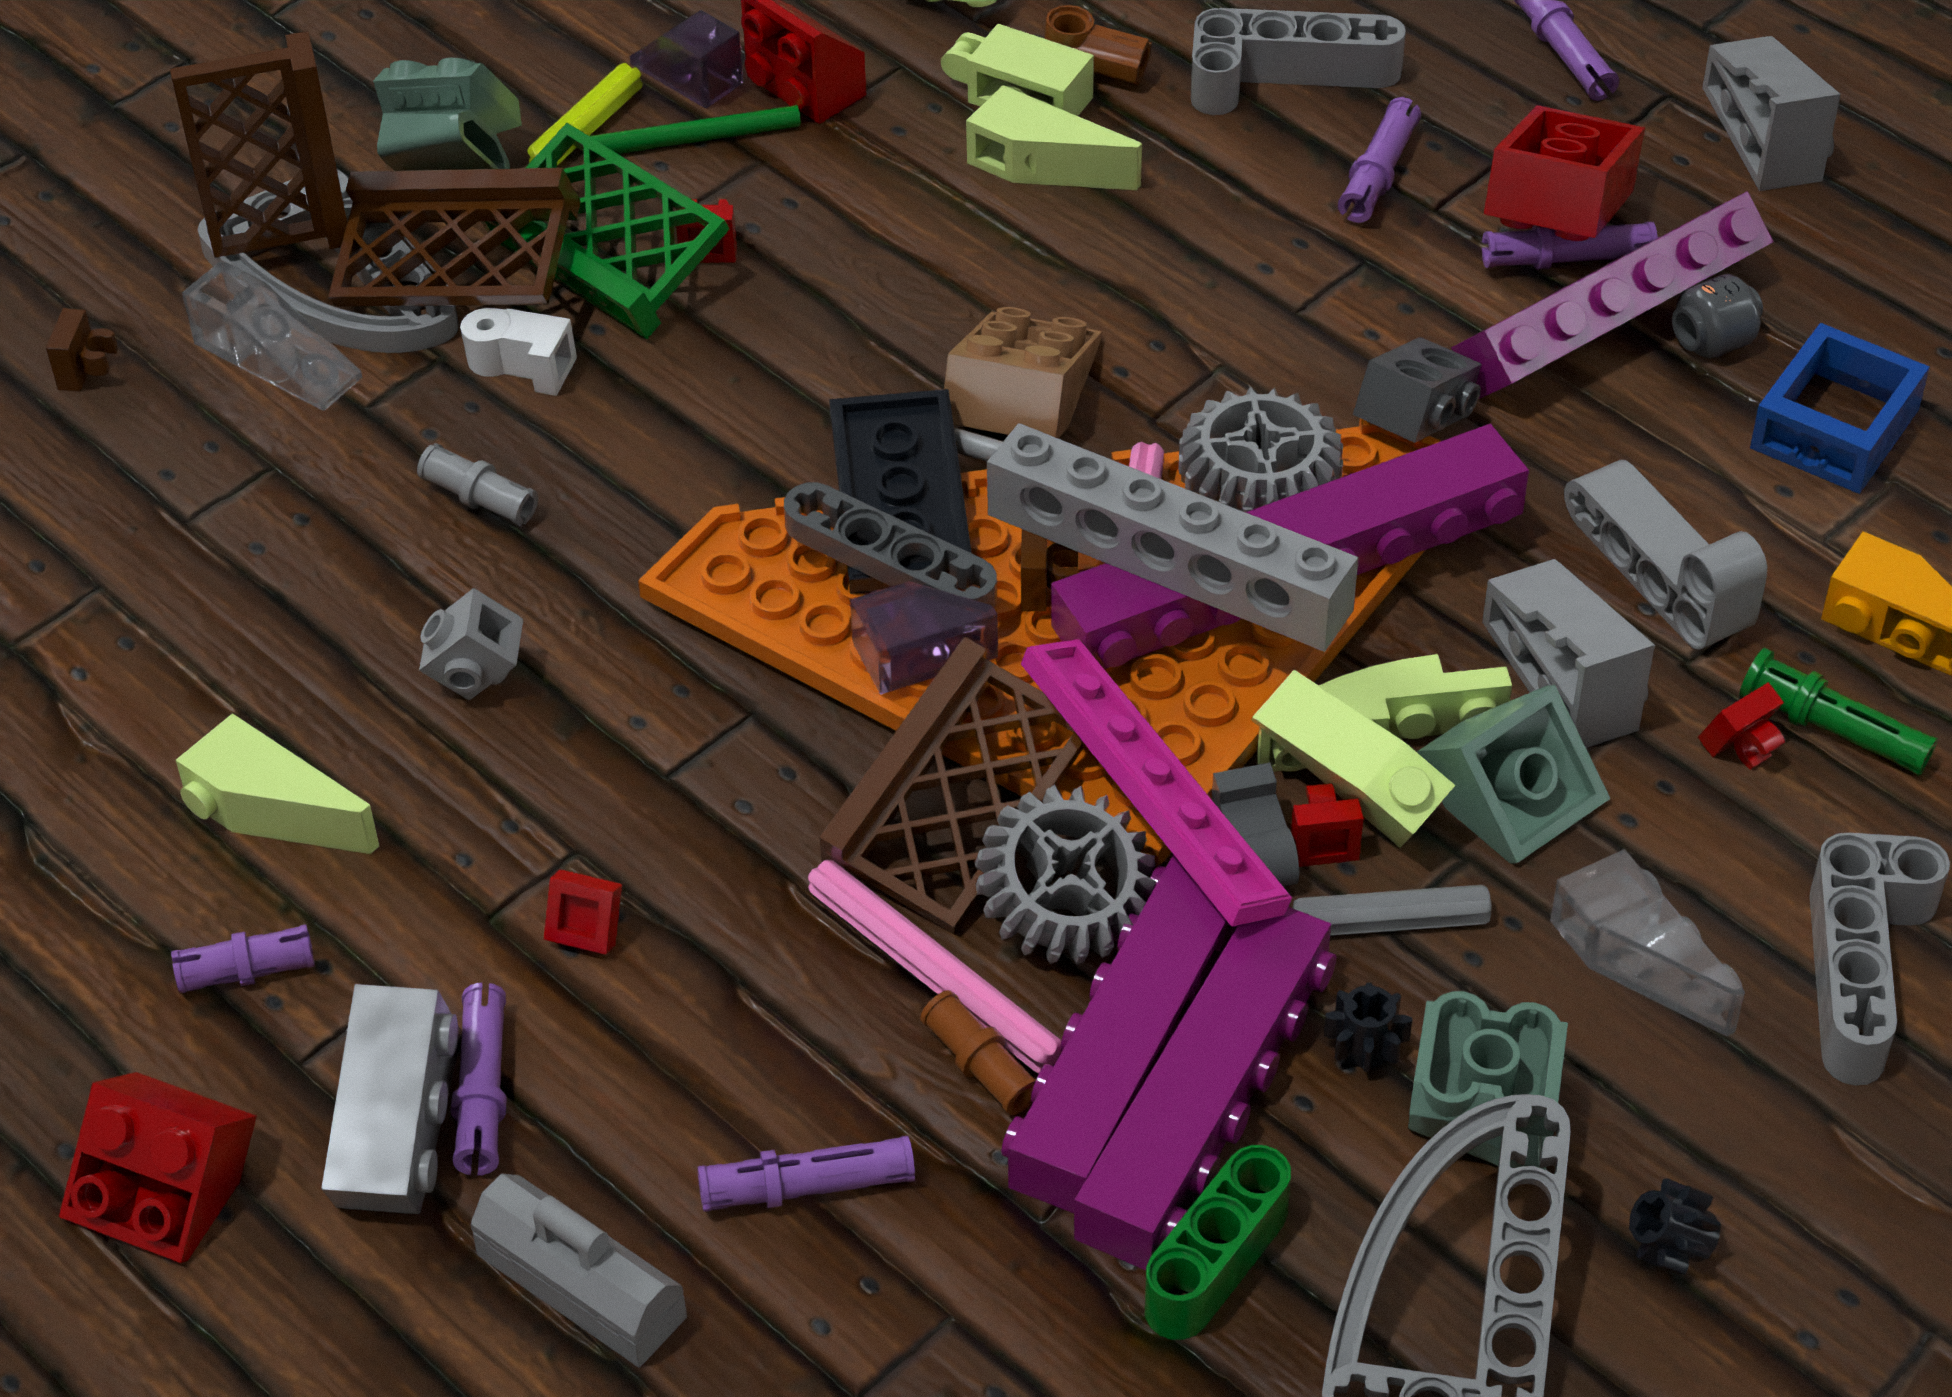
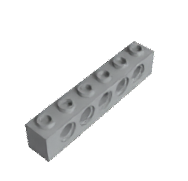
M1020 423L1016 425L987 461L988 515L1323 652L1326 651L1354 611L1358 568L1357 556Z

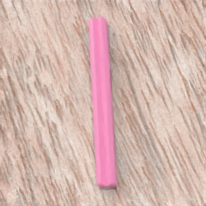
M824 860L818 868L812 869L808 876L810 893L937 994L947 990L954 992L959 997V1001L985 1028H996L1006 1040L1005 1048L1033 1071L1039 1073L1045 1064L1055 1065L1062 1053L1061 1039L835 861Z

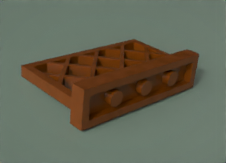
M308 31L285 35L287 48L170 68L214 258L327 237L330 250L341 248L347 226V217L317 66ZM276 70L281 71L282 79L268 96L247 85L255 74ZM212 82L223 88L222 92L208 106L190 97L186 86ZM236 96L258 106L244 124L223 113ZM285 97L287 100V105L281 103V101ZM271 113L291 123V126L278 141L257 131ZM193 114L200 117L196 122L194 121ZM212 124L234 134L220 151L199 141ZM247 141L267 151L254 168L233 158ZM294 143H296L297 151L290 148ZM280 159L301 168L287 185L267 176ZM204 160L210 162L206 168ZM223 169L244 179L231 195H227L210 186ZM257 186L277 196L264 212L244 203V200ZM304 186L306 195L300 192L304 188ZM289 203L310 212L311 220L286 224L276 218ZM214 204L220 206L217 211H215ZM233 213L253 222L244 233L221 236L220 228Z
M563 168L350 172L345 191L353 203L328 298L334 306L548 305L567 221L577 220L581 200ZM497 221L499 223L496 228L476 243H473L464 233L477 222ZM531 221H549L547 229L528 243L517 232ZM425 222H444L446 224L445 227L422 244L411 234ZM367 223L393 224L392 228L369 245L363 240ZM511 237L520 249L494 267L485 255ZM405 238L414 250L390 268H387L378 257ZM458 238L467 249L441 268L432 256ZM532 260L538 267L534 285H510L506 281L508 277ZM477 261L488 272L471 286H456L452 281ZM372 262L382 273L364 287H350L353 276ZM423 262H426L434 271L433 275L418 286L403 287L399 280Z
M967 637L962 639L819 837L822 862L824 860L835 861L846 871H850L952 934L957 931L981 895L977 894L975 885L978 877L984 874V872L977 870L973 878L970 879L968 868L976 867L975 861L979 852L964 853L958 826L995 819L996 825L999 826L997 819L1004 807L1009 805L1019 810L1018 804L1020 800L1000 802L995 775L1031 769L1035 785L1032 794L1043 803L1046 790L1054 784L1056 787L1086 746L1042 691L987 660V649ZM989 684L1013 697L1017 714L981 721L977 701ZM1024 704L1033 708L1034 711L1026 712ZM970 712L972 722L962 724ZM1055 721L1074 732L1063 748L1036 753L1030 726ZM1021 728L1027 755L991 762L985 734ZM976 736L982 764L945 771L941 752L947 743ZM935 762L937 772L926 774L931 765ZM1051 765L1042 778L1040 767ZM986 778L992 805L955 812L949 784ZM940 786L946 814L909 821L905 802L911 793ZM899 812L901 823L889 825ZM950 828L956 856L919 863L913 835ZM904 837L910 865L883 870L865 858L876 842ZM959 870L964 890L949 910L926 896L922 877ZM914 879L916 889L903 881Z

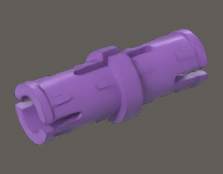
M307 924L279 932L247 937L246 932L231 934L232 940L198 948L171 951L173 970L179 993L240 981L241 986L255 984V977L315 966Z

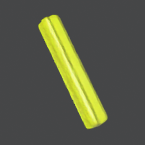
M627 63L619 64L529 146L527 151L530 156L529 163L566 123H569L588 136L594 133L642 88L643 83L640 79L642 75L637 67H630ZM572 145L557 161V166L577 147Z

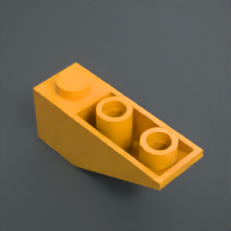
M1862 531L1831 576L1821 620L1952 676V586L1921 555Z

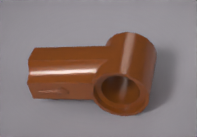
M1058 6L1047 13L1044 39L1094 55V74L1137 86L1140 85L1151 56L1152 42H1149V39L1094 24L1092 14L1079 6Z

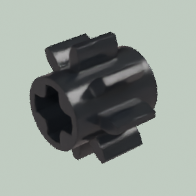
M1366 983L1365 986L1357 987L1349 992V994L1339 990L1336 997L1335 1011L1326 1013L1324 1037L1336 1039L1334 1058L1337 1061L1346 1059L1350 1064L1363 1068L1364 1072H1369L1371 1068L1380 1066L1386 1061L1394 1064L1398 1063L1401 1043L1410 1041L1412 1017L1399 1015L1401 995L1399 993L1391 995L1383 988L1373 986L1372 983Z
M1668 1178L1663 1179L1661 1191L1651 1190L1641 1194L1631 1210L1629 1231H1631L1633 1237L1638 1242L1642 1243L1636 1254L1638 1259L1681 1275L1687 1273L1689 1261L1701 1262L1705 1259L1708 1260L1717 1246L1721 1222L1717 1220L1712 1212L1707 1210L1712 1203L1713 1196Z

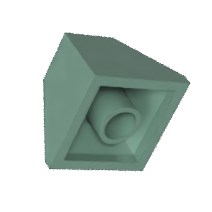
M1555 684L1544 686L1465 719L1417 751L1420 756L1455 785L1443 799L1444 807L1509 863L1520 862L1611 799Z

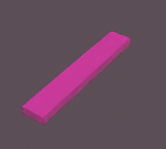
M1080 639L1027 647L1021 662L1023 668L1231 927L1284 916L1292 900L1290 894Z

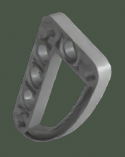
M337 170L348 222L353 203L345 191L349 178ZM291 180L286 181L283 184L287 185ZM304 186V188L300 192L306 195ZM265 190L246 198L244 203L264 212L277 196ZM289 203L282 211L288 213V215L278 219L286 224L311 220L310 212ZM233 213L220 228L221 236L244 233L253 222ZM205 217L199 223L198 235L202 252L214 269L255 305L280 321L308 335L358 350L402 353L423 350L443 344L453 338L458 331L459 322L456 305L383 306L391 316H374L347 311L313 299L280 281L250 258L270 248L214 258ZM367 223L363 240L369 245L392 227L388 223ZM401 240L388 250L390 252L388 256L379 259L387 268H390L412 250ZM341 248L335 249L338 254L340 253ZM372 262L356 275L367 285L382 273ZM422 263L399 280V282L412 281L416 282V286H418L433 274ZM426 307L428 314L421 315L420 309Z
M1522 1094L1501 1097L1478 1105L1443 1127L1419 1150L1404 1168L1374 1216L1351 1268L1331 1337L1322 1397H1334L1335 1393H1347L1351 1381L1364 1383L1365 1395L1368 1397H1388V1384L1403 1387L1399 1397H1414L1422 1391H1435L1441 1393L1444 1397H1501L1502 1385L1488 1387L1486 1385L1487 1376L1506 1384L1532 1383V1393L1517 1387L1515 1397H1544L1571 1134L1570 1119L1564 1108L1554 1099L1542 1095ZM1538 1115L1544 1117L1545 1129L1556 1132V1136L1545 1138L1539 1167L1554 1166L1555 1174L1535 1166L1510 1167V1160L1525 1165L1529 1139L1527 1134L1516 1131V1127H1526L1530 1116ZM1502 1136L1475 1379L1358 1363L1364 1331L1377 1288L1391 1253L1411 1215L1433 1184L1453 1163L1476 1146L1487 1140ZM1521 1184L1538 1186L1549 1198L1550 1210L1543 1218L1537 1221L1519 1219L1511 1212L1508 1206V1194L1513 1188ZM1518 1255L1533 1259L1542 1271L1543 1280L1541 1285L1536 1290L1525 1294L1509 1290L1500 1278V1266L1506 1259ZM1506 1328L1523 1330L1531 1337L1534 1343L1535 1355L1528 1364L1521 1367L1506 1366L1496 1359L1492 1351V1339L1494 1336Z

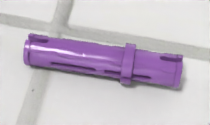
M1514 0L1532 20L1531 28L1541 41L1549 42L1550 46L1557 52L1586 90L1590 99L1600 101L1608 97L1598 85L1600 80L1605 83L1612 94L1619 86V76L1608 66L1573 22V12L1566 3L1556 0Z
M1399 97L1391 100L1367 150L1352 164L1349 171L1350 182L1338 200V209L1342 215L1347 212L1351 202L1354 204L1347 220L1356 223L1369 220L1379 197L1385 194L1386 190L1390 189L1395 175L1393 169L1414 128L1421 119V110L1418 105L1413 107L1409 116L1406 115L1412 103L1411 99Z
M1654 222L1605 226L1596 238L1589 237L1585 241L1566 240L1555 235L1554 229L1536 225L1532 227V230L1485 231L1482 243L1488 244L1489 247H1482V259L1485 268L1533 264L1537 270L1549 269L1552 263L1619 259L1653 241L1658 236Z
M482 983L469 985L462 993L463 1015L459 1088L452 1094L451 1115L457 1121L453 1165L458 1171L471 1175L472 1154L474 1150L479 1152L478 1175L491 1173L497 1168L499 1164L498 1123L504 1119L506 1114L507 1099L505 1093L500 1089L506 993L501 987L489 983L488 1005L486 1006L481 1005Z
M909 1136L887 1139L880 1142L860 1143L776 1156L775 1150L760 1152V1158L729 1164L697 1166L703 1212L728 1208L730 1206L766 1202L767 1208L782 1206V1200L797 1198L798 1196L845 1191L886 1183L915 1181L914 1159Z

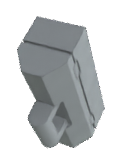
M500 1174L482 1192L471 1221L477 1255L638 1368L647 1361L687 1318L683 1286L520 1175Z

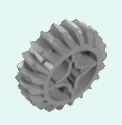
M1249 387L1244 396L1238 397L1232 392L1226 391L1221 403L1214 400H1206L1204 409L1201 412L1191 413L1190 422L1187 424V429L1183 430V437L1179 441L1178 470L1179 474H1181V482L1185 483L1187 490L1240 511L1248 512L1341 478L1343 472V444L1341 443V434L1336 433L1333 418L1322 416L1318 403L1302 406L1298 393L1284 398L1278 396L1275 387L1269 394H1257Z
M1054 784L1046 790L1043 803L1029 791L1021 797L1018 804L1019 810L1009 805L1004 807L997 819L999 826L992 825L987 828L982 839L987 848L979 851L975 861L976 869L984 872V874L978 877L975 885L977 894L991 897L986 902L983 910L985 918L1005 917L1006 919L999 931L1001 939L1011 938L1017 932L1025 937L1021 947L1024 956L1031 954L1037 944L1047 947L1046 957L1049 964L1059 960L1063 949H1068L1076 965L1085 962L1089 954V947L1101 958L1109 955L1114 947V940L1118 942L1123 925H1133L1129 915L1133 913L1139 916L1146 904L1145 896L1151 895L1156 883L1155 880L1147 876L1152 873L1155 867V856L1140 852L1147 841L1146 831L1127 833L1126 828L1131 820L1129 810L1118 813L1115 817L1106 812L1109 807L1107 795L1097 799L1095 805L1085 803V794L1082 786L1073 790L1069 800H1063L1061 793ZM1056 834L1078 838V840L1062 839ZM1017 850L1028 860L1026 867L1036 878L1035 887L1029 895L1023 889L1016 873L1015 853ZM1101 856L1109 864L1114 876L1116 886L1115 899L1104 890L1106 882L1099 876L1095 868ZM1079 864H1081L1076 876L1070 874L1067 875L1064 879L1060 877L1053 885L1050 886L1055 874L1061 876L1065 874L1067 871L1072 872ZM1065 909L1071 911L1076 916L1060 915L1051 912V910Z

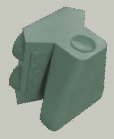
M445 58L440 60L438 65L427 66L415 61L399 60L391 63L390 68H384L373 80L383 112L377 152L379 157L394 171L510 169L509 160L496 134L522 126L519 100L482 63H475L462 58Z
M1452 991L1441 995L1434 1002L1426 1001L1408 1129L1432 1138L1443 1127L1468 1110L1485 1102L1511 1095H1542L1554 1099L1558 1103L1568 1023L1561 1022L1555 1012L1547 1006L1535 1002H1522L1512 1006L1505 1013L1491 1011L1483 1000L1465 991ZM1533 1115L1530 1116L1526 1127H1516V1131L1527 1134L1529 1139L1525 1165L1510 1160L1511 1168L1535 1166L1546 1170V1167H1539L1541 1149L1545 1138L1553 1136L1554 1132L1545 1129L1544 1117ZM1502 1136L1487 1140L1467 1153L1498 1166Z

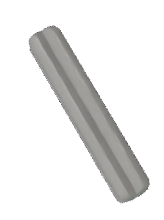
M1470 885L1305 897L1295 900L1293 909L1332 923L1330 936L1483 925L1490 921L1492 904L1490 893L1486 886Z

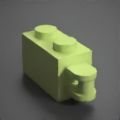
M997 24L986 38L969 32L963 33L957 39L954 46L941 58V67L950 78L968 84V103L980 107L1002 85L1076 116H1079L1093 99L1094 55L1001 24Z

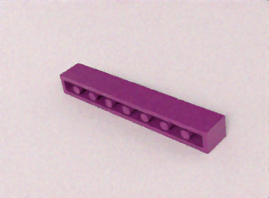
M1490 423L1245 513L1357 556V575L1386 564L1397 563L1407 556L1439 544L1451 543L1461 536L1493 524L1507 522L1511 518L1523 514L1529 469ZM1107 563L1051 583L1052 628L1061 641L1080 639L1104 669L1121 666L1133 658L1166 646L1177 645L1187 638L1222 625L1233 624L1241 619Z

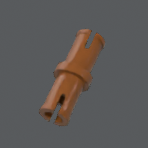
M951 990L943 991L931 999L924 1007L920 1020L956 1056L955 1065L965 1077H976L1010 1115L1018 1114L1032 1104L1031 1096L1036 1079L1005 1049L1006 1040L1004 1036L994 1027L985 1028Z

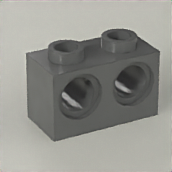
M1419 337L1369 360L1352 415L1416 443L1471 414L1480 396L1481 387L1476 384L1482 364Z

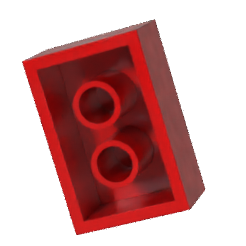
M1536 105L1494 148L1484 214L1500 218L1501 224L1511 228L1529 229L1536 225L1554 229L1555 235L1566 240L1585 241L1589 237L1596 238L1634 191L1645 127Z

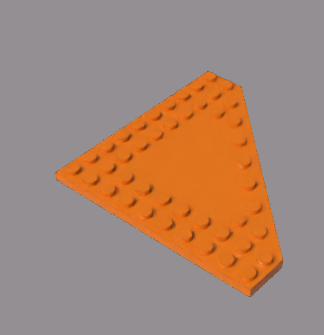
M1361 418L1359 419L1358 427L1336 429V433L1341 434V443L1343 444L1342 477L1441 442V440L1429 435L1414 443ZM1132 449L1111 452V460L1129 466ZM1179 451L1164 453L1161 479L1185 488V483L1181 482V474H1179L1178 470ZM987 469L960 473L971 552L990 563L997 573V603L990 613L978 618V620H982V626L975 624V619H967L965 627L952 622L959 630L956 632H944L935 629L923 621L916 612L914 605L916 598L900 590L850 594L846 564L814 550L789 536L785 528V497L775 498V507L740 512L739 504L713 507L638 580L640 597L895 731L900 727L964 637L987 649V660L1040 691L1042 690L1021 665L1025 651L1030 646L1062 642L1051 626L1050 588L1047 587L1046 611H1021L1022 529L988 515ZM1047 539V548L1055 542ZM1425 550L1407 556L1397 563L1386 564L1357 575L1354 611L1325 652L1241 618L1233 624L1219 626L1187 638L1177 645L1160 648L1133 658L1121 666L1109 667L1104 670L1212 800L1213 773L1243 768L1258 750L1259 726L1251 720L1255 713L1293 670L1315 682ZM1078 552V567L1074 568H1078V573L1105 564V562ZM933 606L930 607L931 613L936 618H939L941 620H948L951 617L950 614H948L946 618L938 617L933 612ZM975 631L983 633V638L975 636ZM989 684L977 701L981 721L1017 714L1013 697ZM1024 704L1026 712L1034 711L1033 708ZM970 712L962 724L972 722ZM1055 721L1030 726L1036 753L1063 748L1074 733ZM1021 728L985 734L991 762L1027 755ZM976 736L949 741L941 752L943 756L964 767L982 764ZM1085 746L1057 786L1063 800H1069L1073 790L1082 786L1085 794V803L1095 805L1097 799L1107 795L1109 807L1106 812L1115 817L1118 813L1129 810L1131 820L1126 828V832L1146 831L1147 841L1140 852L1154 855L1155 866L1161 865L1170 855L1171 851L1088 747ZM1051 765L1040 767L1042 778ZM1031 769L994 776L997 784L1020 796L1027 794L1029 791L1032 793L1035 789Z

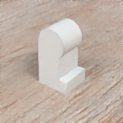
M482 308L467 314L461 322L460 329L468 366L474 373L481 376L494 377L507 374L532 379L535 392L557 396L577 359L571 321L568 318L508 308L506 310Z

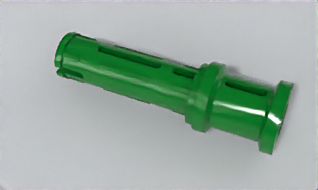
M1763 648L1755 657L1740 688L1739 698L1742 699L1769 682L1784 702L1778 710L1788 715L1789 723L1796 726L1800 724L1806 726L1809 722L1859 747L1899 764L1918 776L1926 768L1937 745L1938 738L1915 730L1828 688V681L1824 679V675L1816 671H1812L1807 675L1774 659V651Z

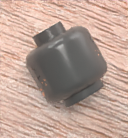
M1731 274L1720 275L1682 292L1672 316L1673 330L1678 341L1686 350L1694 351L1696 354L1707 359L1719 357L1754 341L1760 330L1763 304L1758 292L1753 287L1748 286L1743 280Z

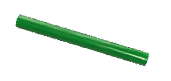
M798 105L593 135L590 137L617 154L801 127V119Z

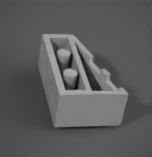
M1773 36L1710 45L1702 88L1758 190L1764 191L1823 181L1827 158L1832 156L1834 150L1832 133L1841 94Z
M1556 559L1489 579L1482 623L1528 691L1532 692L1544 686L1555 684L1586 748L1639 731L1644 702L1648 699L1647 685L1655 644Z
M355 984L321 1188L336 1208L420 1214L425 1193H431L434 1189L438 1167L435 1149L441 1124L446 1115L448 1094L462 1039V1030L458 1025L457 1016L451 1013L438 990Z

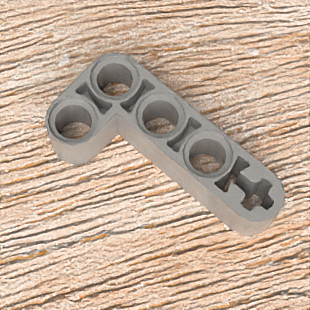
M1213 8L1203 11L1197 16L1194 26L1191 103L1196 110L1204 114L1223 115L1229 113L1238 105L1240 82L1385 88L1392 86L1400 80L1402 75L1406 35L1405 26L1394 17L1374 14Z
M1618 460L1566 483L1564 499L1567 510L1576 525L1688 645L1699 650L1755 625L1767 578V562L1761 546L1754 537L1747 532L1739 531L1712 544H1708L1652 484L1626 460Z
M1838 833L1827 838L1821 846L1809 895L1821 1053L1826 1070L1832 1077L1843 1083L1855 1086L1867 1085L1877 1080L1884 1071L1897 1025L1888 924L1911 926L1921 925L1931 920L1937 912L1950 867V860L1946 851L1939 844L1929 839L1914 836Z

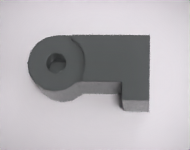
M1271 763L1213 773L1212 801L1283 887L1297 884L1299 881L1297 850L1276 795L1277 781Z

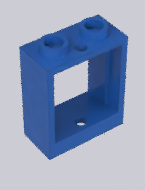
M1820 323L1758 405L1750 449L1860 494L1919 411L1930 366ZM1816 374L1876 398L1886 404L1867 431L1795 401ZM1811 446H1815L1820 452L1814 451Z

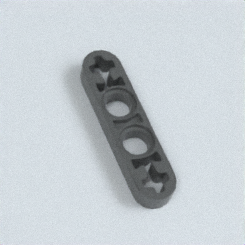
M808 482L797 485L784 498L785 528L789 536L796 541L914 598L920 593L927 591L943 593L959 603L965 611L967 619H978L986 616L994 609L997 603V573L986 560L825 484ZM860 530H869L880 536L875 543L869 545H856L847 539L851 534ZM911 555H922L932 560V564L929 567L915 571L905 569L899 563L905 557ZM937 603L931 605V606H933V607H934V606H942V607H944V608L948 611V614L951 615L949 609H948L947 607H945L944 605L937 604ZM974 605L981 607L982 613L974 611Z

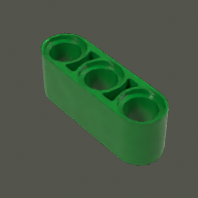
M1250 1145L1239 1149L1233 1154L1151 1256L1146 1266L1145 1318L1149 1327L1158 1335L1170 1340H1184L1196 1336L1205 1328L1283 1228L1288 1217L1291 1166L1287 1158L1277 1149L1266 1145ZM1249 1190H1262L1266 1193H1253ZM1222 1239L1228 1243L1215 1244L1208 1240ZM1177 1289L1184 1290L1189 1293L1185 1295H1173L1166 1291Z

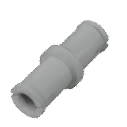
M434 443V446L429 445L420 457L417 467L418 477L459 495V500L462 504L472 509L482 506L511 520L518 526L525 525L532 518L538 505V493L531 488H526L497 474L496 468L492 464L483 460H478L474 463L444 449L442 445Z

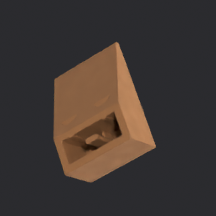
M1001 307L996 312L991 311L948 353L944 389H949L953 425L1009 435L1016 425L1020 423L1059 439L1068 429L1100 345L1102 331L1087 329L1085 321L1071 317H1057L1052 322L1031 319L1029 311L1015 307Z

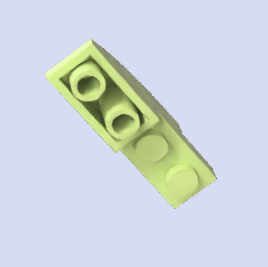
M1438 654L1401 659L1367 667L1319 685L1399 739H1418L1424 736L1444 734L1465 719L1509 702L1512 690L1507 666L1443 673ZM1259 727L1257 765L1270 762L1273 772H1292L1306 768Z

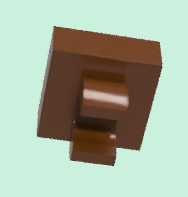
M63 308L46 345L57 389L80 392L88 374L102 376L109 373L110 368L105 353L117 354L118 346L114 332L104 328L91 330L86 310Z
M1022 529L1021 611H1046L1047 587L1051 589V583L1078 573V568H1074L1078 567V551L1058 543H1054L1047 548L1046 538Z

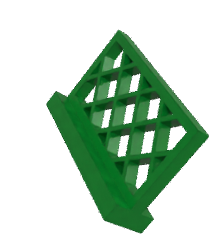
M566 123L525 167L557 168V161L572 145L584 151V165L565 168L564 171L571 183L585 180V197L579 198L581 203L578 214L586 212V230L564 234L554 280L645 339H648L661 324L656 311L730 229L723 218L574 126ZM615 173L623 176V189L596 194V177ZM656 197L662 200L663 214L635 219V202ZM624 204V222L597 227V210ZM497 221L481 222L487 233L499 225ZM531 221L517 232L528 243L546 230L548 224L543 221ZM694 222L705 226L693 241L675 244V226ZM664 230V247L636 252L637 234ZM511 237L500 244L512 253L520 249ZM625 237L626 255L607 259L598 257L599 242ZM531 260V261L529 262V264L533 265L534 267H536V268L538 269V267H537V266L534 264V262ZM665 262V273L650 289L638 282L637 268Z

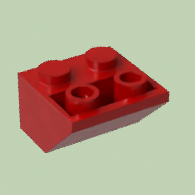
M741 0V25L744 33L746 58L744 65L747 77L756 85L764 87L785 101L789 106L798 105L801 113L818 124H821L867 95L864 51L782 0Z
M138 1072L92 1082L59 1217L176 1262L183 1263L188 1261L240 1183L257 1115Z

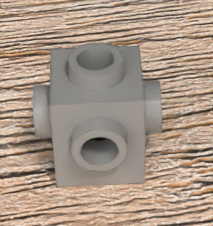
M473 588L446 610L440 609L434 612L425 623L421 632V641L424 645L419 671L467 700H471L491 684L497 685L502 682L510 670L516 666L523 618Z

